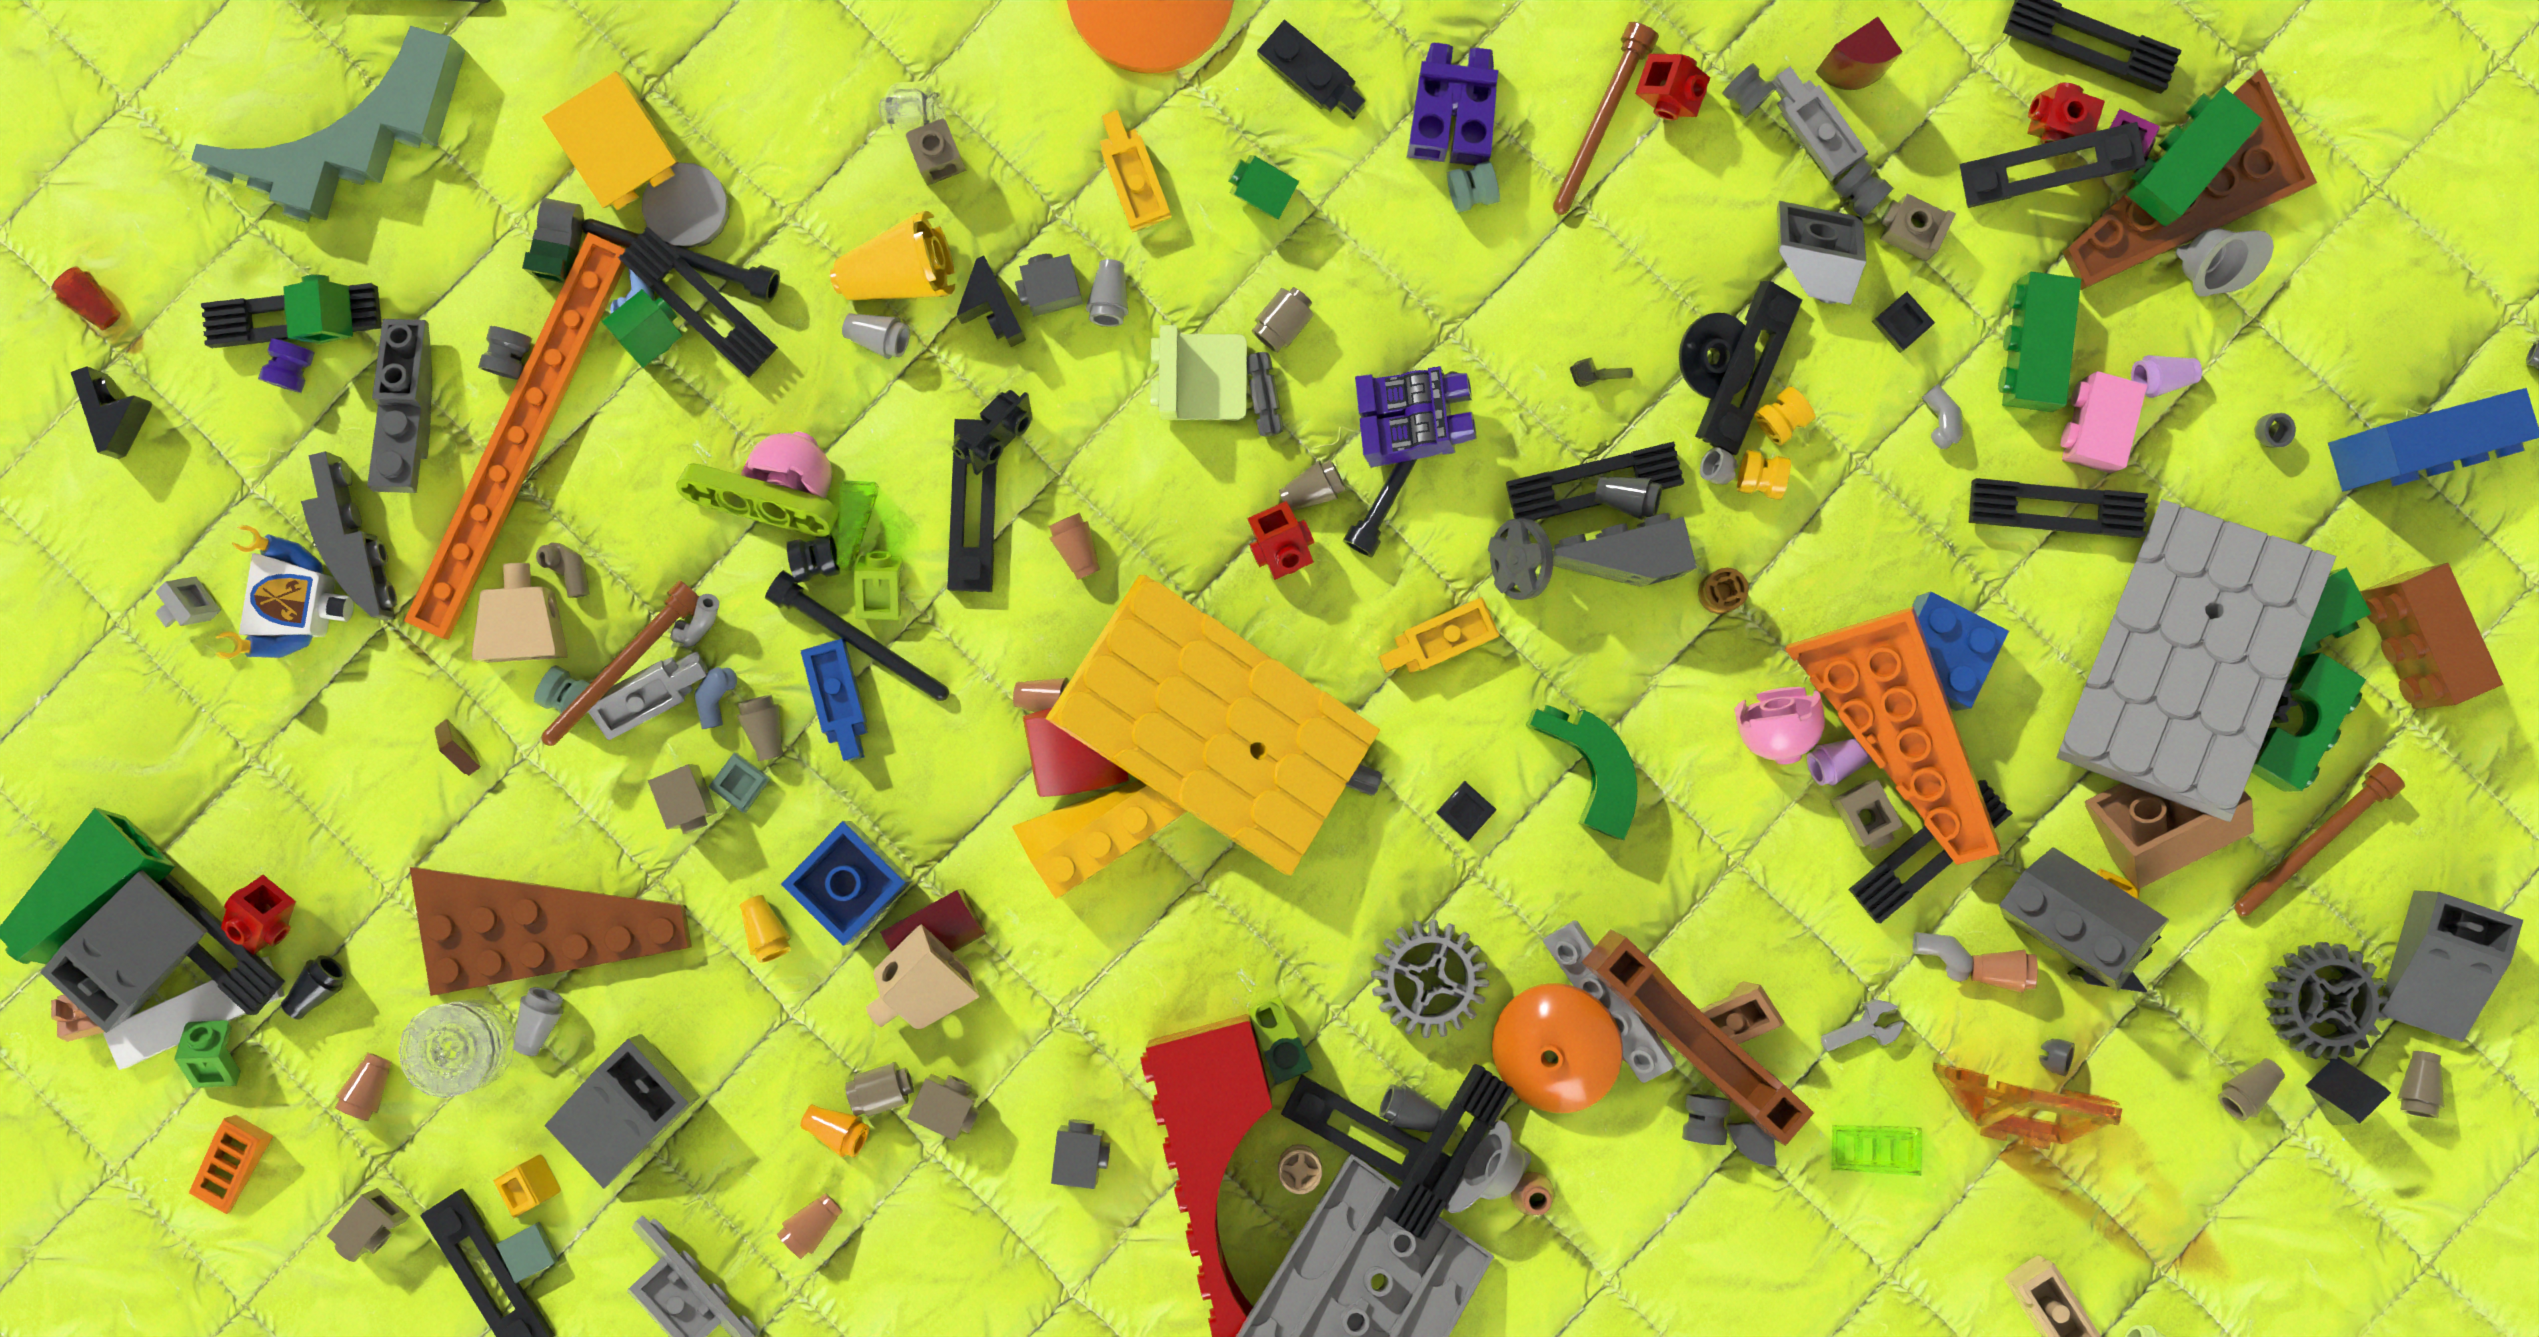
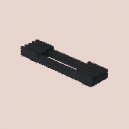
M2015 0L2003 30L2004 34L2156 93L2162 94L2167 90L2168 82L2172 77L2171 74L2175 70L2174 65L2177 64V57L2181 54L2182 50L2144 35L2136 36L2061 7V3L2053 0ZM2056 22L2131 51L2129 60L2126 63L2051 34L2052 27Z
M2138 122L1959 165L1967 207L1971 208L2035 191L2145 167V160ZM2095 147L2096 163L2011 183L2008 181L2007 167Z
M647 226L644 229L645 231L638 235V239L634 240L631 243L632 245L629 248L627 247L624 250L625 252L622 255L620 254L618 258L746 377L750 378L778 347ZM673 268L736 325L728 333L727 337L720 335L662 281Z
M1772 281L1760 282L1745 317V321H1747L1718 392L1715 398L1709 402L1695 435L1696 438L1703 439L1702 441L1710 443L1713 447L1721 448L1731 455L1738 454L1803 299ZM1761 330H1766V333L1770 336L1738 408L1731 404V401Z
M373 283L350 285L349 295L353 332L382 329L378 286ZM284 295L201 303V308L204 309L202 317L205 318L203 327L206 328V331H203V333L207 337L204 343L207 347L213 349L270 342L271 338L278 340L291 339L287 335V324L253 328L252 314L285 310Z
M955 419L954 438L973 419ZM977 420L985 426L989 424L984 420ZM953 452L947 589L949 591L992 592L998 460L993 464H988L982 470L979 548L963 547L967 464L972 462L969 456L961 459Z
M1675 442L1507 481L1506 487L1514 519L1527 518L1535 521L1601 505L1603 503L1595 502L1596 492L1556 501L1552 486L1632 466L1636 478H1652L1653 483L1662 484V490L1681 486L1685 482L1681 475L1680 462L1677 460L1678 454L1674 448Z
M1976 478L1971 482L1969 523L2141 538L2146 533L2143 529L2146 527L2144 518L2147 517L2145 508H2147L2148 503H2145V500L2148 498V493L2091 490ZM2016 497L2098 505V519L2017 513L2016 506H2018V501H2016Z
M1979 780L1978 785L1995 829L2013 813L2006 808L2007 805L1999 800L2001 798L1994 794V790L1987 785L1986 780ZM1926 826L1848 889L1876 923L1881 924L1911 899L1918 890L1953 862L1948 853L1943 850L1903 884L1894 875V870L1934 838Z
M170 874L157 884L205 927L208 933L239 962L237 963L238 967L233 968L229 972L199 943L195 945L187 956L218 984L217 987L247 1015H257L283 985L285 980L257 954L252 955L243 946L233 943L221 929L222 922Z
M1474 1064L1384 1215L1417 1238L1425 1241L1447 1204L1445 1199L1487 1128L1493 1126L1514 1089L1504 1081L1499 1080L1497 1076L1492 1075L1491 1072L1485 1070L1484 1067ZM1467 1111L1474 1116V1119L1430 1191L1422 1186V1183L1464 1112Z
M1304 1075L1300 1076L1281 1112V1115L1402 1182L1406 1179L1426 1145V1142L1396 1126L1388 1125V1122ZM1335 1109L1408 1149L1409 1152L1406 1154L1403 1163H1397L1328 1125L1327 1121L1332 1111ZM1441 1151L1423 1181L1422 1186L1430 1191L1432 1190L1451 1156Z
M463 1188L420 1215L496 1337L555 1336L534 1301L528 1298L519 1282L515 1284L498 1248L484 1228V1221ZM468 1236L474 1242L515 1308L514 1311L505 1317L458 1244Z

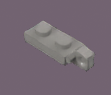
M1791 66L1771 81L1777 87L1776 92L1782 99L1777 103L1782 111L1781 114L1830 182L1868 155V151L1820 85L1816 87L1810 80L1803 84Z
M698 652L683 657L675 662L673 657L664 661L661 660L613 685L588 712L607 740H611L684 702V696L693 690L691 684L707 676L706 665Z

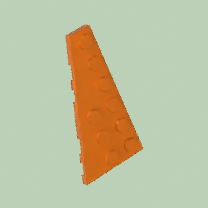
M1914 606L1787 644L1786 652L1794 661H1798L1810 676V682L1819 693L1822 692L1838 711V717L1877 766L1885 770L1896 784L1895 788L1905 801L1909 800L1925 820L1924 825L1956 865L2000 854L2001 846Z

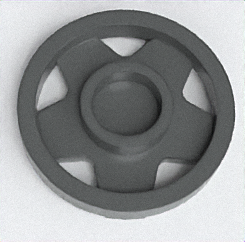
M1527 518L1508 520L1501 525L1495 536L1491 537L1488 546L1492 573L1495 579L1494 585L1501 593H1505L1510 598L1516 600L1532 599L1540 595L1550 581L1553 570L1551 543L1546 532L1535 521ZM1528 530L1533 534L1537 543L1530 542ZM1541 564L1540 574L1537 579L1535 571L1538 565Z

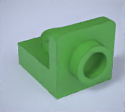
M227 1020L198 1021L185 1024L174 1060L193 1088L237 1086L241 1070L226 1048L232 1029Z

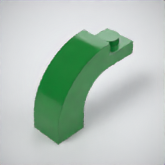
M1546 705L1543 711L1539 709L1532 710L1526 727L1570 745L1581 754L1588 765L1591 775V791L1578 823L1614 839L1625 840L1635 814L1638 790L1631 756L1620 737L1603 720L1586 710L1578 711L1573 724L1567 722L1570 716L1568 713L1555 707Z

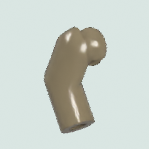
M550 543L539 547L536 553L538 564L543 568H550L564 576L568 598L590 595L585 564L580 554L561 543Z

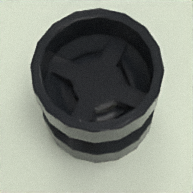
M831 533L824 537L816 536L812 541L805 542L802 539H796L787 542L789 566L796 583L810 581L813 575L822 574L829 577L840 574L839 556Z

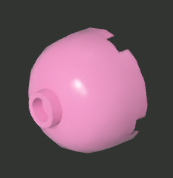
M794 432L793 434L779 433L770 435L756 444L749 454L741 475L818 495L826 499L832 481V467L826 454L817 445V441L812 436L803 432Z
M1785 687L1756 694L1757 699L1761 702L1747 707L1746 700H1743L1735 707L1734 712L1743 743L1751 752L1765 759L1775 760L1777 764H1791L1799 761L1802 758V754L1810 751L1817 744L1825 727L1820 693L1814 690L1813 696H1807L1805 687Z

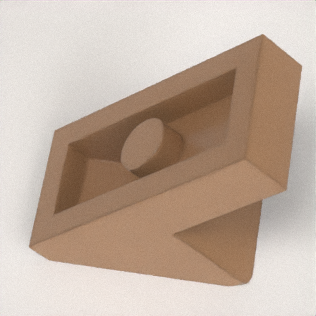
M1744 981L1740 982L1728 997L1699 1009L1737 1045L1784 1024V1020L1763 987L1759 984Z

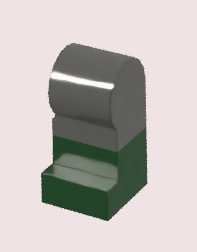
M549 198L542 200L537 215V229L534 231L530 252L525 253L522 267L534 278L564 284L579 252L582 224L584 222L583 207L580 204Z

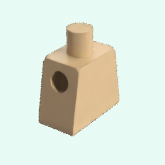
M529 563L503 564L504 589L482 590L480 593L472 660L489 663L568 658L554 591L545 587H531Z
M921 924L875 968L873 975L880 996L868 1004L866 1010L873 1022L879 1027H883L900 1015L913 1028L923 1029L979 997V993L970 968Z

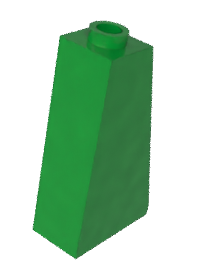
M94 808L0 925V939L7 946L5 949L6 953L23 964H29L31 961L47 964L62 945L139 871L143 870L158 883L169 875L175 866L126 816Z

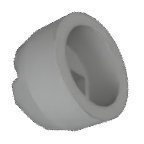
M1714 447L1703 457L1700 465V475L1703 479L1714 484H1727L1736 477L1734 469L1738 467L1737 460L1729 452Z

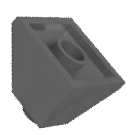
M1779 201L1777 206L1778 252L1806 294L1827 304L1838 302L1851 305L1866 264L1863 219L1859 216Z

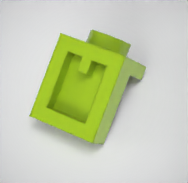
M874 551L867 553L865 556H860L854 569L855 619L899 620L901 615L900 572L903 567L902 557H892L890 553L885 551Z

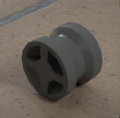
M1754 63L1745 68L1722 92L1728 100H1735L1740 106L1739 112L1745 118L1761 106L1777 88L1771 81H1764L1759 76L1760 69Z

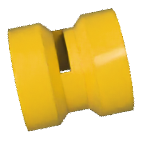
M1788 386L1777 395V403L1775 402L1772 405L1765 404L1754 413L1756 422L1761 430L1772 442L1779 446H1782L1792 438L1796 426L1804 428L1816 419L1810 403L1792 386Z
M1746 450L1738 473L1737 491L1751 494L1758 490L1763 492L1767 498L1781 500L1789 480L1790 458L1776 456L1773 459H1765L1761 452Z

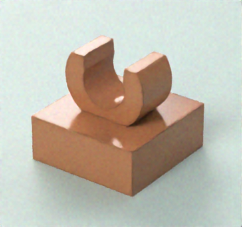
M65 995L57 996V999L51 1000V1018L57 1021L58 1038L69 1042L104 1032Z

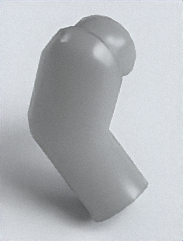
M1937 384L1922 399L1939 417V427L1931 434L1932 441L1940 449H1948L1952 443L1957 444L1963 436L1962 411L1945 390Z
M712 594L701 595L698 598L691 624L683 620L675 621L670 635L671 640L676 643H683V647L695 646L714 625L719 608V600Z
M1919 932L1914 934L1913 952L1915 954L1939 956L1947 965L1945 970L1951 980L1962 982L1968 979L1970 972L1973 970V957L1955 937Z

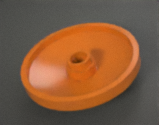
M1067 0V4L1078 34L1099 57L1110 64L1128 71L1163 73L1182 68L1196 61L1213 47L1229 22L1234 0Z

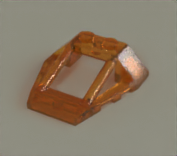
M1933 1063V1073L1967 1122L1981 1127L1980 1135L1984 1137L2007 1141L2009 1133L2024 1136L2023 1144L2050 1150L2051 1142L2069 1144L2110 1124L2119 1126L2122 1107L2119 1101L2104 1096L2061 1088L2059 1094L1997 1081L1996 1089L1987 1087L1989 1078L1987 1074L1975 1070ZM1985 1096L2000 1100L1988 1108H1983ZM2028 1107L2057 1114L2055 1122L2017 1115L2016 1113Z

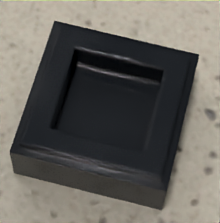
M1908 291L1872 321L1899 353L1904 351L1935 324L1933 319Z
M1463 781L1435 813L1468 842L1497 809L1466 781Z

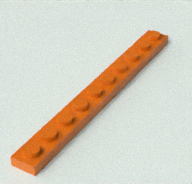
M588 232L405 617V622L442 639L449 640L626 265L618 257L625 252V248Z

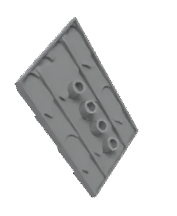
M2161 499L2056 758L2231 822L2336 556L2319 550L2314 551L2310 547L2273 535L2269 536L2267 533L2231 521L2226 522L2223 521L2224 519L2188 507L2183 508L2179 504Z
M1350 1153L1289 1249L1285 1259L1242 1324L1236 1337H1449L1494 1255L1440 1216L1425 1241L1417 1238L1387 1218L1384 1214L1400 1188ZM1379 1273L1383 1274V1285L1378 1289H1373L1371 1286L1372 1277Z

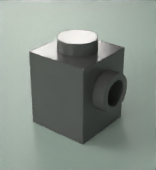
M1041 254L1028 259L1027 265L1019 266L1022 280L1015 281L1021 306H1030L1034 317L1083 304L1070 254L1054 258L1052 254Z
M1077 1119L1069 1120L1068 1126L1061 1125L1059 1127L1056 1137L1051 1184L1095 1189L1098 1183L1099 1168L1107 1169L1109 1161L1110 1143L1103 1142L1104 1130L1094 1129L1095 1123L1092 1121Z

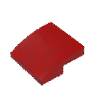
M1053 707L1022 716L1036 791L1039 797L1081 793L1129 781L1128 772L1045 719Z

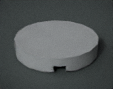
M678 163L671 167L675 173L673 177L655 188L652 187L650 182L648 183L643 193L642 213L647 226L664 242L684 249L696 246L702 247L710 244L722 233L729 218L727 193L723 184L710 170L694 163Z

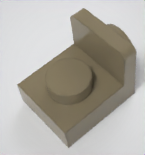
M945 119L936 120L906 133L914 159L927 186L967 171Z

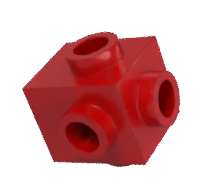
M1649 54L1635 94L1653 107V113L1660 118L1675 121L1678 117H1697L1711 77L1697 67V61L1683 54Z
M2066 82L2059 83L2039 93L2033 99L2028 112V118L2031 119L2027 134L2041 138V144H2046L2096 132L2105 101L2083 93L2084 89L2079 85Z
M1287 501L1247 518L1256 540L1249 544L1252 554L1259 568L1264 565L1268 566L1274 580L1287 574H1292L1314 563L1308 548L1309 545L1315 543L1305 520L1297 521Z
M261 875L228 898L224 905L226 911L221 929L233 943L243 946L252 955H255L268 944L273 947L287 936L291 929L288 924L296 901L265 875Z

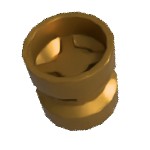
M1728 567L1718 569L1704 577L1699 584V601L1711 613H1728L1740 607L1747 599L1749 592L1748 582L1744 575L1736 569Z

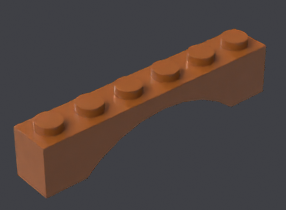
M1610 929L1581 962L1770 1137L1786 1146L1814 1114L1787 1086L1760 1065L1705 1016L1666 977L1660 968L1627 937Z

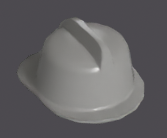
M2208 228L2202 231L2192 243L2178 247L2176 254L2183 260L2182 269L2184 274L2193 281L2194 292L2201 297L2233 292L2255 281L2268 265L2272 257L2274 245L2272 237L2265 231L2252 230L2235 233L2222 228Z
M1499 1120L1494 1122L1493 1126L1487 1128L1445 1199L1447 1202L1444 1207L1445 1210L1450 1213L1461 1212L1470 1207L1480 1197L1490 1200L1505 1197L1518 1185L1531 1162V1156L1512 1140V1131L1509 1124Z

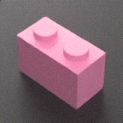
M2098 371L2079 381L2074 388L2071 398V405L2075 406L2072 422L2066 424L2061 436V447H2065L2062 460L2110 474L2126 468L2147 385Z

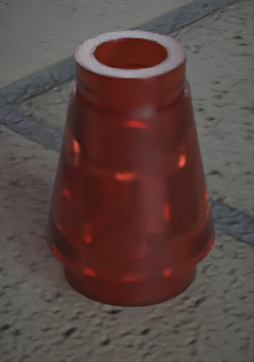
M78 266L63 272L51 286V290L56 294V301L91 324L96 325L101 331L111 327L121 316V313L115 308L89 271L83 272Z

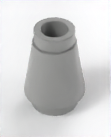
M1106 259L1099 262V269L1097 270L1086 305V310L1090 313L1089 320L1094 324L1106 327L1119 326L1123 324L1124 316L1128 315L1125 265L1120 261Z
M849 313L843 323L842 335L844 338L850 339L886 359H890L892 356L899 358L904 354L909 342L910 329L907 324L901 323L899 317Z
M533 987L529 989L526 996L521 997L514 1037L515 1041L512 1046L515 1051L527 1056L538 1055L540 1048H542L564 1012L561 1007L563 998L559 994L548 989Z

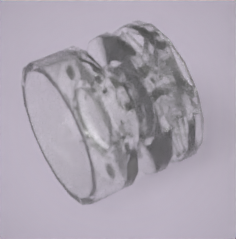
M469 998L428 1007L413 1017L402 1033L398 1051L402 1071L414 1087L426 1095L441 1098L462 1095L486 1087L500 1078L512 1062L514 1053L512 1046L515 1041L513 1027L503 1011L488 1001ZM452 1041L450 1049L445 1047L446 1042ZM451 1050L455 1051L456 1056L449 1058Z

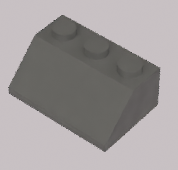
M2054 847L2022 873L1999 905L2004 919L2117 992L2169 922L2167 917Z

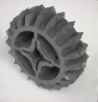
M2316 942L2314 948L2310 945H2301L2298 947V955L2294 953L2283 955L2287 968L2278 965L2271 968L2279 978L2277 982L2268 981L2264 984L2269 990H2274V998H2267L2263 1001L2265 1006L2275 1008V1012L2267 1020L2271 1024H2281L2275 1035L2279 1039H2290L2288 1047L2298 1052L2304 1050L2306 1057L2318 1059V1057L2322 1056L2323 1059L2331 1061L2332 1059L2337 1060L2340 1054L2342 1057L2350 1058L2355 1056L2354 1046L2363 1050L2370 1048L2366 1035L2374 1037L2381 1035V1032L2374 1024L2376 1020L2384 1021L2388 1019L2385 1013L2379 1012V1004H2385L2390 999L2387 996L2378 995L2377 990L2383 987L2386 982L2382 978H2371L2377 967L2373 963H2362L2364 955L2359 951L2351 950L2348 952L2346 945L2335 943L2330 946L2328 942ZM2330 965L2340 971L2343 976L2338 980L2331 979L2327 982L2325 978L2317 977L2314 971ZM2301 991L2302 998L2298 1005L2299 992ZM2325 993L2329 995L2328 1000H2323ZM2323 1002H2329L2326 1007L2327 1009H2324ZM2325 1020L2329 1024H2334L2338 1030L2328 1035L2318 1036L2308 1027L2313 1023L2320 1024Z

